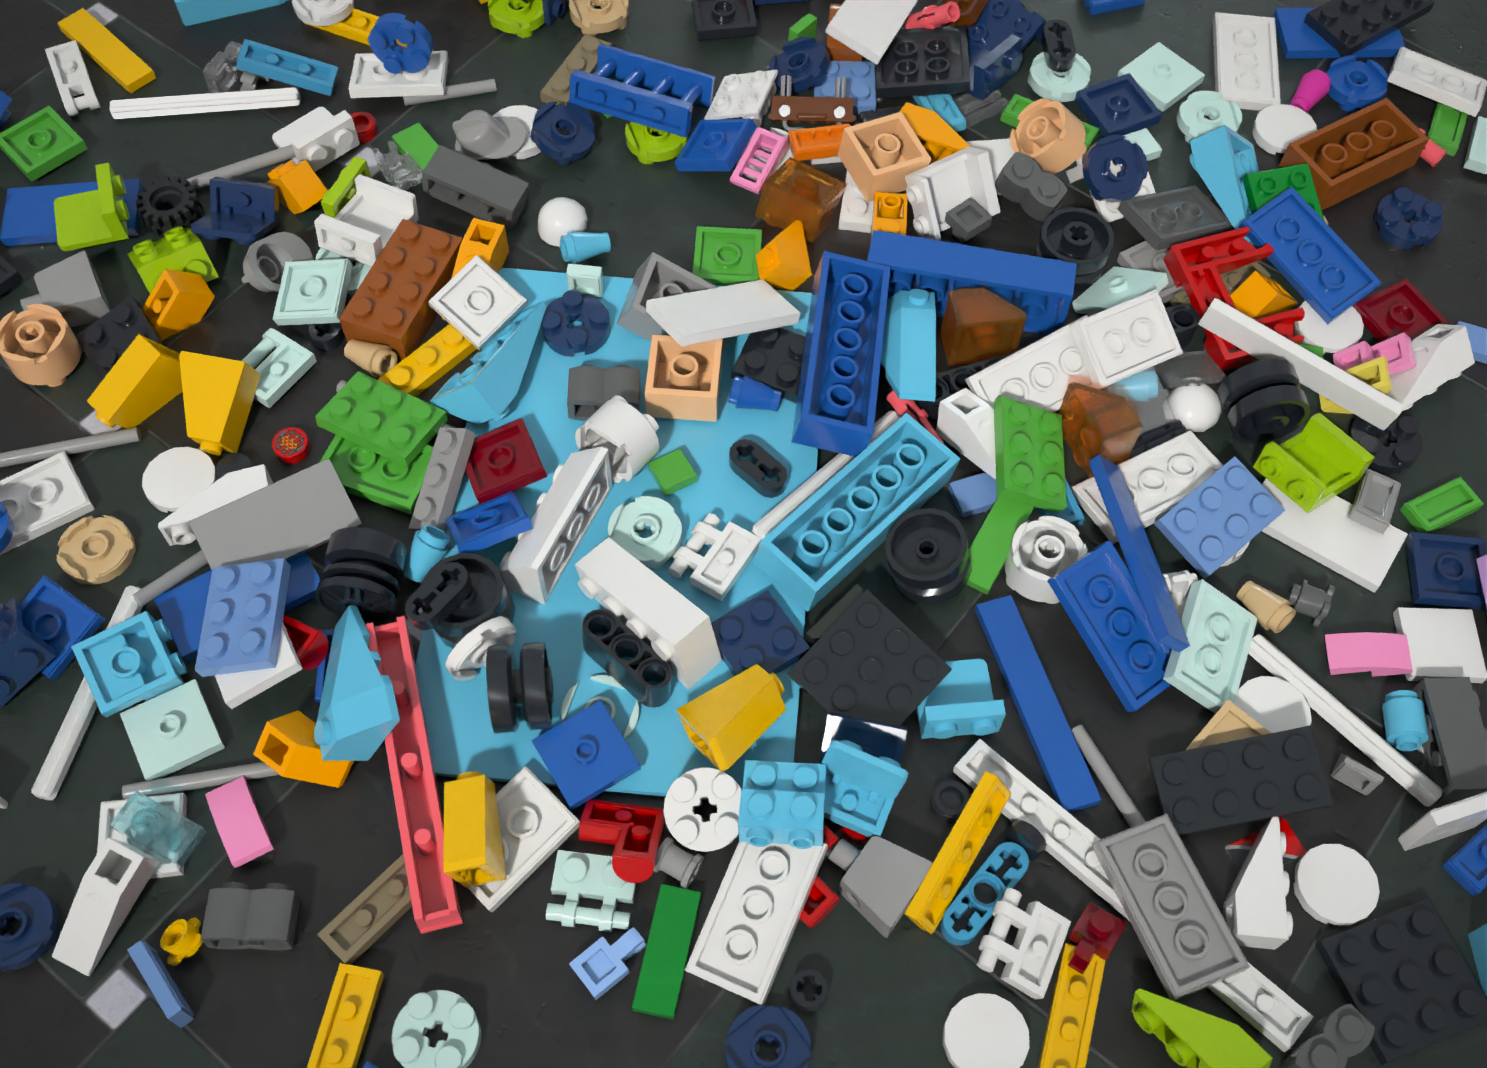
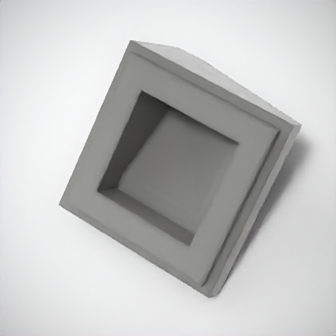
M1343 753L1339 755L1330 775L1332 778L1364 795H1368L1384 779L1380 774Z

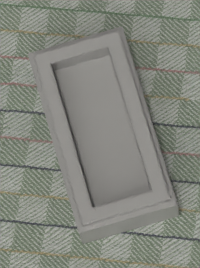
M1367 468L1361 478L1348 518L1384 534L1389 527L1401 483Z

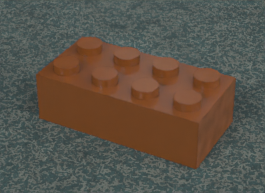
M1385 98L1289 143L1278 168L1308 163L1321 210H1324L1414 166L1429 138L1390 100Z
M402 219L339 317L347 343L351 339L387 345L397 355V360L399 361L404 360L418 349L438 315L429 306L428 301L451 280L463 238Z

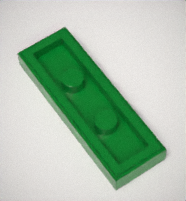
M661 884L632 1011L674 1020L701 901V892Z

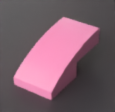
M1404 332L1373 346H1370L1364 340L1332 354L1334 365L1343 371L1381 356L1387 358L1390 376L1416 367L1411 339Z
M1374 632L1325 635L1331 675L1371 671L1372 677L1413 673L1407 635Z
M244 776L205 794L217 830L234 868L274 849L265 822L258 812L250 786Z

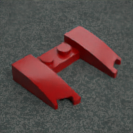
M1248 226L1172 245L1164 258L1176 288L1184 287L1193 308L1199 313L1200 320L1214 298L1236 309L1220 276L1221 274L1269 257L1274 252L1273 247L1268 243L1262 248L1256 249L1246 241L1244 237L1251 230ZM1303 307L1255 320L1296 344H1301L1304 340L1303 335L1293 336L1294 321H1302L1305 316ZM1203 328L1207 336L1203 345L1216 373L1259 360Z

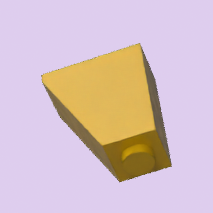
M138 334L88 398L87 402L97 411L96 418L111 428H114L116 425L126 429L135 428L183 392L179 362L180 353Z
M181 351L179 362L187 436L199 443V449L213 455H221L222 451L237 453L261 374L244 361Z
M756 664L679 707L676 711L689 741L718 770L724 772L784 713L786 708L781 697L784 693V688L775 673L769 674Z
M476 771L457 775V780L444 783V873L465 888L507 880L495 784L485 774L481 775L480 772Z

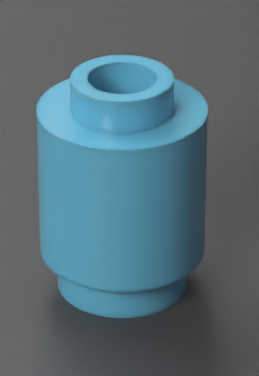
M1398 690L1388 693L1385 696V703L1382 705L1387 743L1396 746V749L1400 751H1414L1421 748V744H1424L1429 739L1423 702L1418 699V694L1414 691Z

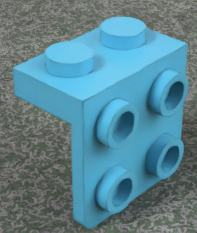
M983 659L946 661L945 663L952 670L916 708L921 739H946L960 735H988L999 732L1006 712L1003 700H994L987 663Z
M832 740L821 764H827L824 818L869 838L873 835L880 837L893 802L907 780L908 772L902 769L901 765L895 760L887 757L877 758L863 752L859 745L851 741L841 740L839 742Z

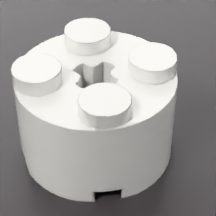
M615 395L576 430L575 440L580 451L597 447L607 448L609 451L612 482L620 483L623 479H626V482H628L658 453L659 440L656 431L659 429V426L651 415L641 414L637 409L629 405L623 397Z
M1041 516L1038 520L1029 523L1026 521L1021 524L1014 534L1005 561L1007 585L1022 596L1033 601L1046 602L1048 604L1060 602L1047 580L1087 554L1086 544H1083L1078 536L1080 532L1068 521L1054 516Z
M697 768L682 774L669 788L664 802V818L672 836L685 847L702 852L715 851L729 845L739 835L740 786L731 776L714 768ZM709 798L711 805H717V813H712L708 822H703L702 816L695 814V807L701 806L702 799Z

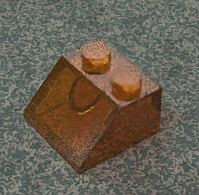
M790 157L764 183L755 216L765 220L771 226L780 227L784 230L795 220L802 221L805 240L813 243L825 229L847 184Z
M962 288L949 291L940 331L948 365L976 363L1017 351L1026 321L1025 312L985 288Z

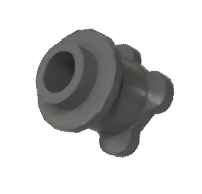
M1302 579L1299 584H1291L1285 599L1291 602V607L1296 612L1312 617L1311 625L1318 627L1321 620L1327 616L1330 610L1335 586L1328 584L1324 591L1308 585V580Z

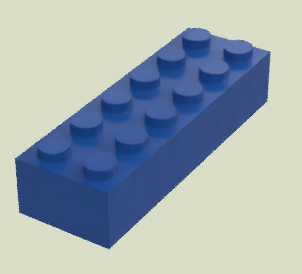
M873 230L867 259L869 262L891 267L887 300L900 290L923 289L927 292L935 293L937 317L1049 335L1064 325L1073 298L1077 263L1058 259L1053 260L1027 254H1017L991 248L986 249Z
M827 251L823 252L813 281L792 443L857 457L867 448L874 431L890 266Z

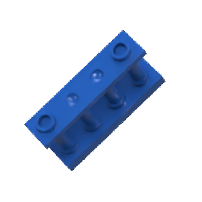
M600 43L598 46L597 71L594 74L575 69L571 73L569 103L686 137L690 132L693 103L708 107L712 103L715 76ZM607 78H612V79H615V80H619V81H622V83H621V82H618V81L611 80V79H607ZM636 86L643 87V88H646V89H650L651 91L645 90V89H642V88H638V87H636ZM665 94L670 95V96H674V97H677V98H680V100H679V99H676V98H673V97L666 96Z

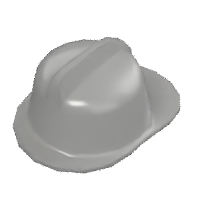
M473 110L465 114L460 120L453 122V130L457 138L455 150L476 161L509 157L519 151L527 137L526 128L518 119L506 116L493 117L483 110Z
M288 232L275 233L256 241L249 246L243 262L244 276L241 281L243 283L249 282L254 288L262 292H277L280 288L285 262L313 260L311 250L301 238Z

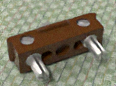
M787 75V96H785L786 76H781L780 96H772L771 113L768 114L770 122L783 123V127L787 131L806 129L803 127H789L787 124H855L856 116L853 115L854 98H846L845 77H842L841 97H839L840 77L836 78L835 97L791 96L792 77Z

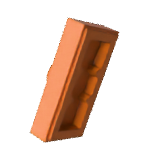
M850 123L789 130L787 139L794 162L837 157L843 130L850 127Z

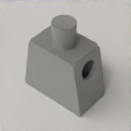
M85 250L37 272L34 279L39 293L20 300L24 311L28 310L27 305L44 304L57 309L69 327L93 323L110 311L97 271Z
M875 835L871 837L862 851L842 838L829 856L832 862L847 871L840 882L839 892L886 938H888L907 910L933 864L931 861Z

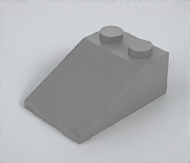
M652 252L637 269L616 324L650 341L652 334L670 336L645 311L647 300L717 287ZM723 338L722 354L728 338Z

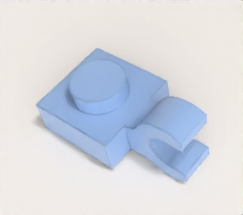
M633 927L611 946L602 936L569 964L597 1000L630 973L623 962L638 954L646 947L642 936Z

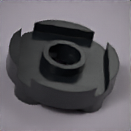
M1400 414L1384 431L1357 417L1347 433L1349 437L1375 457L1368 469L1382 475H1394L1402 469L1409 468L1414 464L1422 451V438L1418 431L1420 426L1418 421L1411 416ZM1377 437H1384L1391 443L1389 446L1382 445V440Z

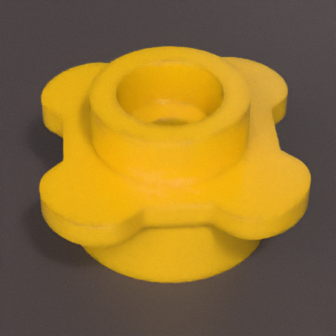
M191 918L188 922L184 919L176 920L163 933L160 946L169 953L167 962L170 965L176 966L183 958L191 957L203 943L200 940L199 927L201 921L199 919Z

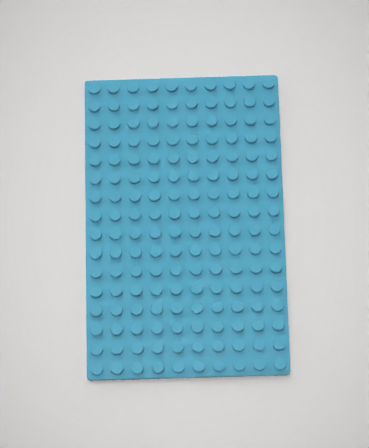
M502 268L498 271V275L527 300V305L522 310L541 301L548 306L557 298L562 297L566 291H569L566 273ZM603 276V296L593 298L600 301L608 310L610 332L608 340L599 350L589 355H585V351L574 353V357L560 355L548 347L540 325L518 393L508 405L510 411L497 422H493L492 419L479 425L469 421L466 422L465 428L475 433V437H478L523 418L548 476L514 491L530 521L536 512L535 508L542 493H547L552 486L553 476L557 467L560 464L564 465L571 453L580 451L576 444L575 433L585 421L568 418L567 397L570 368L589 364L602 369L618 365L639 369V412L646 414L645 386L651 341L616 324L634 278ZM776 290L800 312L797 324L781 328L806 337L812 293ZM571 322L569 328L572 329L575 326L581 328L583 327L582 322ZM750 333L728 337L722 354L717 422L653 417L659 426V429L656 431L659 440V451L649 462L680 448L697 474V482L665 497L648 470V463L630 481L626 482V479H623L620 483L612 482V490L546 604H541L509 590L515 606L513 625L516 628V633H513L515 639L511 648L516 657L517 669H520V650L524 643L545 642L554 689L552 728L563 722L561 717L563 699L570 688L577 683L578 688L565 720L583 711L588 701L598 696L607 697L615 705L616 716L614 723L622 736H624L636 701L638 702L639 720L635 730L625 741L638 760L641 769L605 791L666 797L673 782L682 774L697 768L717 769L689 741L676 709L733 678L734 675L723 659L689 690L672 674L670 698L666 704L655 708L646 707L641 704L627 690L590 680L592 676L609 674L584 651L582 623L584 617L589 612L605 609L595 598H588L579 588L577 582L580 580L574 564L608 538V522L614 510L623 503L626 506L629 503L635 502L637 497H656L666 501L674 508V513L682 524L680 547H684L692 537L691 531L699 521L703 522L708 513H712L720 519L716 529L721 532L729 521L751 532L754 524L813 476L817 470L818 448L791 442L796 403L780 398L776 412L771 410L735 408V404L728 403L733 378H731L732 369ZM492 338V339L482 348V350L485 349V348H486L487 346H489L490 344L494 343V342H495L494 339ZM743 439L752 440L786 468L788 474L787 486L783 494L773 498L764 497L732 471L729 465V451L733 443ZM741 454L739 455L740 461L746 458L751 462L750 454L746 457ZM466 470L464 471L451 516L479 505ZM765 475L764 482L767 483L772 480L777 483V476L768 478ZM645 526L643 530L635 531L641 538L653 535L650 526ZM447 527L446 534L450 537V541L447 544L449 550L441 560L460 553L449 527ZM518 535L474 554L490 559L500 570V564L504 555L508 551H513L518 542ZM704 544L698 554L704 557L712 545ZM756 553L723 601L690 584V576L694 572L693 569H686L680 578L671 575L668 568L674 562L673 557L662 568L653 569L649 567L651 571L706 613L711 623L768 590L804 638L806 610L754 563ZM434 629L423 630L416 660V669L436 776L457 778L459 774L476 771L480 772L481 775L485 774L491 781L509 782L526 766L545 786L558 787L531 741L550 729L530 730L526 725L523 706H521L520 725L517 731L495 734L489 713L486 666L483 664L476 669L478 675L473 679L466 681L455 680L445 666L448 655L453 648L446 646L437 636ZM595 633L594 635L602 636L605 633ZM628 656L621 657V659L623 660L633 659L632 657ZM796 663L776 674L784 688V693L781 697L786 710L728 770L724 771L738 783L741 789H743L745 760L794 763L800 686L787 673ZM654 680L647 682L652 685L660 684V682ZM603 703L608 713L611 715V707L608 704Z

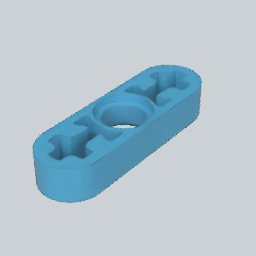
M1005 842L997 846L947 908L941 919L940 928L948 942L962 946L973 941L992 917L996 902L1002 901L1006 888L1014 889L1029 866L1028 854L1022 846L1013 842ZM1012 855L1017 859L1014 865L1017 869L1009 868L1000 880L995 875L1004 861L1000 856L1007 859ZM979 883L991 885L996 892V900L990 904L979 902L974 895V887ZM970 907L975 911L966 925L970 932L964 929L960 930L959 933L955 932L952 929L954 921L951 917L957 920L960 919L967 908Z

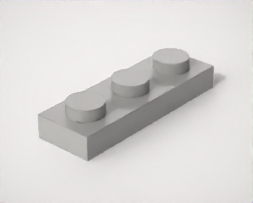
M439 428L409 529L416 532L421 530L423 525H431L446 533L448 525L445 519L452 514L476 435L469 429Z

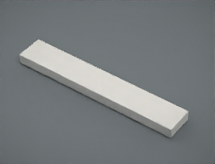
M1214 298L1198 325L1259 360H1287L1294 365L1301 384L1383 431L1400 415L1404 408V405L1219 299Z

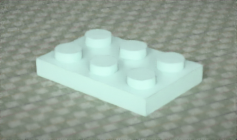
M1203 579L1193 582L1181 617V624L1190 646L1181 652L1171 651L1163 679L1215 714L1228 699L1235 704L1250 648V641L1252 640L1258 618Z

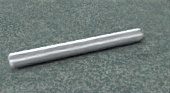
M288 87L112 100L109 108L114 119L299 106L300 94L298 88Z
M888 411L874 423L873 436L868 446L901 418L895 411ZM841 453L837 454L754 524L751 533L760 537L761 540L765 538L855 457Z
M131 585L125 588L107 629L140 614L142 607L135 601L133 594L142 588ZM85 676L31 789L32 794L40 799L52 801L56 798L98 706Z
M1260 634L1252 638L1248 654L1275 677L1295 686L1303 693L1309 706L1423 805L1429 807L1441 797L1443 791L1437 784Z

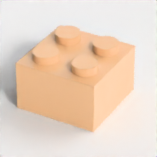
M902 112L844 128L838 152L839 158L866 202L874 200L875 192L898 193L905 191L907 188L905 176L930 165L931 157Z
M652 334L645 386L646 414L655 418L717 422L723 339L681 347L671 336Z

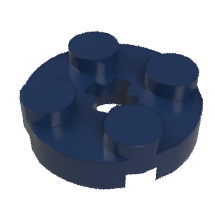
M808 36L788 42L782 47L784 52L778 58L774 55L770 61L769 71L778 70L774 82L780 91L781 76H786L785 95H787V75L792 77L791 94L823 84L826 79L825 72L829 67L830 56L821 41L818 43L813 37Z
M557 101L549 102L537 110L533 119L530 138L545 155L553 158L558 164L568 165L572 161L585 157L591 150L595 140L594 123L590 115L575 104L567 102V105L564 106L556 105ZM557 128L560 130L568 129V135L560 134Z
M1109 135L1100 139L1082 156L1085 183L1091 191L1093 198L1098 201L1105 200L1116 203L1129 199L1140 191L1142 181L1147 177L1148 163L1142 148L1137 143L1132 144L1129 140L1124 139L1126 137L1123 135ZM1111 161H1113L1114 165H1120L1121 171L1117 172V177L1110 171Z
M1400 187L1380 201L1374 212L1373 221L1375 223L1377 220V224L1380 227L1378 231L1380 236L1394 246L1412 249L1414 245L1424 244L1422 247H1426L1435 240L1442 228L1444 209L1439 203L1432 202L1420 194L1413 193L1408 188ZM1405 217H1407L1412 221L1408 223L1404 221Z
M577 290L566 291L562 297L557 298L546 307L541 322L545 342L554 352L563 356L574 357V353L584 351L585 355L592 354L599 350L608 340L610 332L609 312L600 301L591 296L582 295ZM571 322H582L583 327L581 328L577 326L572 329L569 328Z
M9 883L0 886V971L17 970L32 964L46 951L51 950L58 941L59 914L56 904L50 896L36 887L27 886L24 883ZM15 917L17 920L22 921V926L16 934H3V930L9 927V919Z
M766 1005L750 1007L742 1012L730 1026L725 1043L727 1068H808L811 1058L809 1032L803 1021L789 1009L781 1006L778 1008ZM764 1039L769 1044L775 1040L779 1044L775 1052L778 1058L774 1061L768 1058L761 1060L757 1056L760 1052L759 1041Z

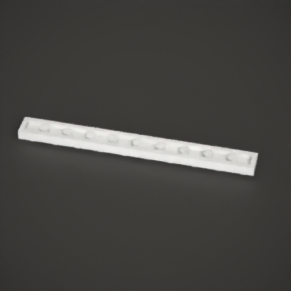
M979 739L954 766L953 772L974 790L985 771L997 775L1011 792V796L1001 813L1012 822L1023 820L1037 828L1046 841L1045 850L1129 920L1092 848L1094 842L1101 839ZM1248 963L1250 968L1246 971L1208 986L1212 992L1283 1052L1292 1047L1313 1018L1309 1012L1250 963Z

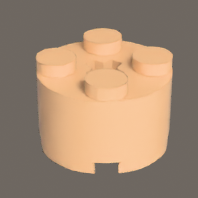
M1039 99L1028 105L1017 118L1020 122L1016 131L1012 128L1010 134V143L1014 152L1029 156L1039 165L1041 171L1053 175L1066 169L1086 152V131L1083 123L1057 100Z
M32 304L26 306L28 309L17 314L14 310L3 317L0 321V355L13 374L22 382L31 385L56 387L63 384L66 376L77 366L83 350L60 312L48 305Z

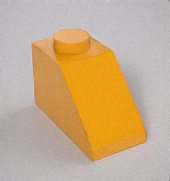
M795 220L756 254L759 279L765 280L770 286L784 291H794L812 275L802 221Z
M164 269L145 302L143 310L162 340L199 323L215 296L200 274Z
M1254 271L1230 295L1236 309L1254 320L1289 311L1298 304L1276 280L1257 271Z

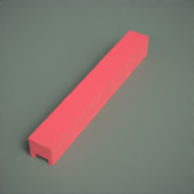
M405 616L397 617V622L376 627L373 622L365 625L370 634L369 650L378 652L381 662L377 668L381 675L389 676L393 684L400 721L386 737L385 746L414 920L420 933L423 934L463 924L455 880L444 873V818L410 631Z

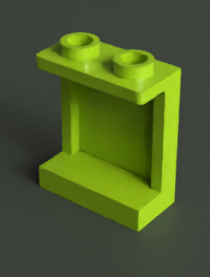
M1319 412L1309 419L1303 431L1281 445H1277L1273 441L1266 444L1253 468L1305 512L1309 513L1359 482L1375 457Z

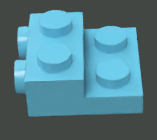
M147 611L71 646L98 708L106 718L139 701H148L185 684L181 675L187 673V668L179 653L171 654L166 644L167 641L172 640L169 629L162 619L155 621Z
M745 760L738 821L739 842H747L757 847H764L770 844H789L797 849L823 846L827 764Z

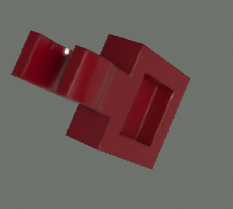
M1089 902L1069 936V939L1078 945L1068 966L1083 975L1094 955L1107 961L1127 923Z

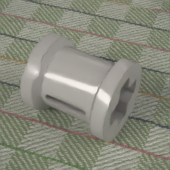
M667 837L658 849L653 871L657 873L661 870L679 880L682 888L688 889L702 866L704 856L699 853L695 856L674 845V839Z

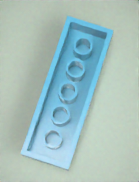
M905 413L763 538L759 543L754 563L806 611H810L886 540L890 527L901 516L921 508L950 481L960 458L908 413Z

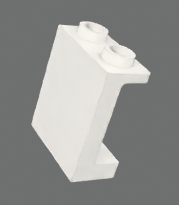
M969 146L905 176L907 184L906 196L912 205L915 217L913 225L919 237L941 240L940 232L950 228L945 222L946 212L970 197L991 217L1000 213L989 154L986 150Z
M359 174L355 178L356 194L334 218L321 213L314 221L319 247L373 266L401 220L405 219L415 223L419 220L416 196L413 193Z

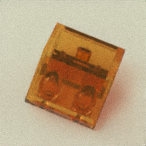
M1077 382L1068 384L1058 414L1062 415L1063 440H1066L1073 451V457L1077 465L1083 467L1089 478H1091L1093 473L1089 461L1099 454L1115 465L1127 461L1143 427V424L1127 400L1122 396Z

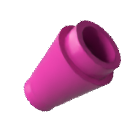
M1316 69L1305 73L1299 82L1290 105L1300 108L1307 113L1329 92L1331 84L1329 76L1325 72Z

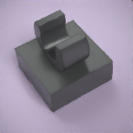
M971 197L946 212L945 222L953 229L952 234L961 243L990 227L992 217Z

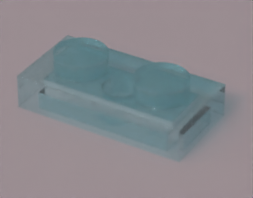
M136 790L110 823V826L117 832L180 867L184 865L206 834V830L202 826Z

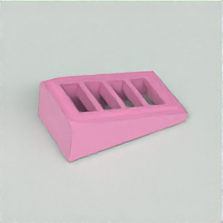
M757 127L730 178V183L759 195L788 149L787 138ZM763 147L765 149H768L772 151V153L769 154L764 151H761L760 148ZM758 156L760 158L767 160V162L763 163L759 160L754 159V157ZM753 165L762 169V172L759 173L748 168V166ZM745 173L757 178V181L754 183L742 178V175Z

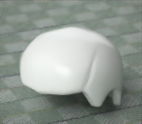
M558 197L549 200L540 209L538 215L540 238L549 245L560 247V236L567 235L568 231H586L588 219L585 208L570 198Z
M1199 381L1182 383L1166 396L1162 405L1167 422L1174 419L1180 420L1182 425L1185 426L1186 432L1189 430L1192 432L1206 431L1217 423L1222 413L1219 396L1212 388Z

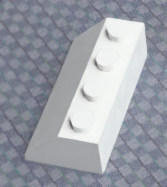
M597 447L573 452L564 465L560 464L557 467L553 476L552 486L547 493H542L537 501L536 512L531 519L533 529L519 534L518 542L513 551H508L501 561L500 572L509 590L541 604H546L613 488L609 451L607 448Z

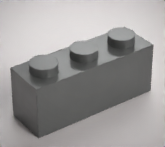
M439 145L422 172L424 194L489 222L505 225V229L512 231L528 204L529 183L517 176L504 173L487 163H481L463 155L457 150H451L442 145Z
M1470 677L1423 678L1411 691L1416 692L1418 699L1424 704L1429 739L1422 744L1431 780L1443 791L1437 803L1457 802L1487 792V728L1483 725L1479 712L1480 700L1478 694L1473 691Z

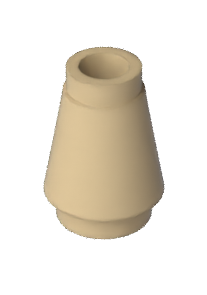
M351 339L345 346V357L374 378L382 377L397 365V355L387 345Z
M1252 581L1244 584L1236 596L1248 611L1258 618L1257 621L1266 631L1271 629L1274 633L1281 632L1296 614V610L1291 607L1289 600L1258 584L1256 585Z

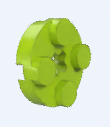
M488 0L490 23L493 27L503 32L527 38L533 34L534 30L545 23L542 0H530L528 4L521 0Z
M630 122L629 125L627 123L625 127L626 144L629 150L638 156L639 162L643 164H652L678 157L688 141V135L682 137L634 122ZM657 131L659 134L663 135L652 136V132Z

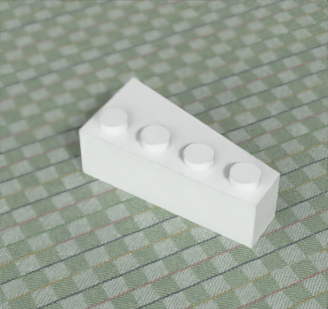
M610 537L574 564L580 577L577 583L582 592L590 599L595 598L605 610L614 614L650 646L657 655L670 665L672 674L688 690L722 661L709 616Z

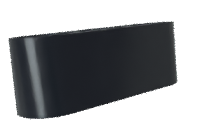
M602 609L589 612L584 617L582 623L583 649L587 655L641 704L652 708L666 704L671 694L672 670L670 665L611 612ZM595 633H605V635H602V636H598V635H594V634H595ZM628 656L632 657L633 659L623 660L621 659V657ZM654 680L660 682V684L652 685L647 682Z

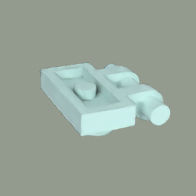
M558 850L551 892L552 895L566 896L564 905L548 903L546 920L560 921L561 925L566 927H575L576 923L599 926V931L612 932L613 928L629 930L631 913L616 911L617 902L634 903L636 883L623 881L615 874L612 867V856ZM580 898L603 901L601 909L579 907Z

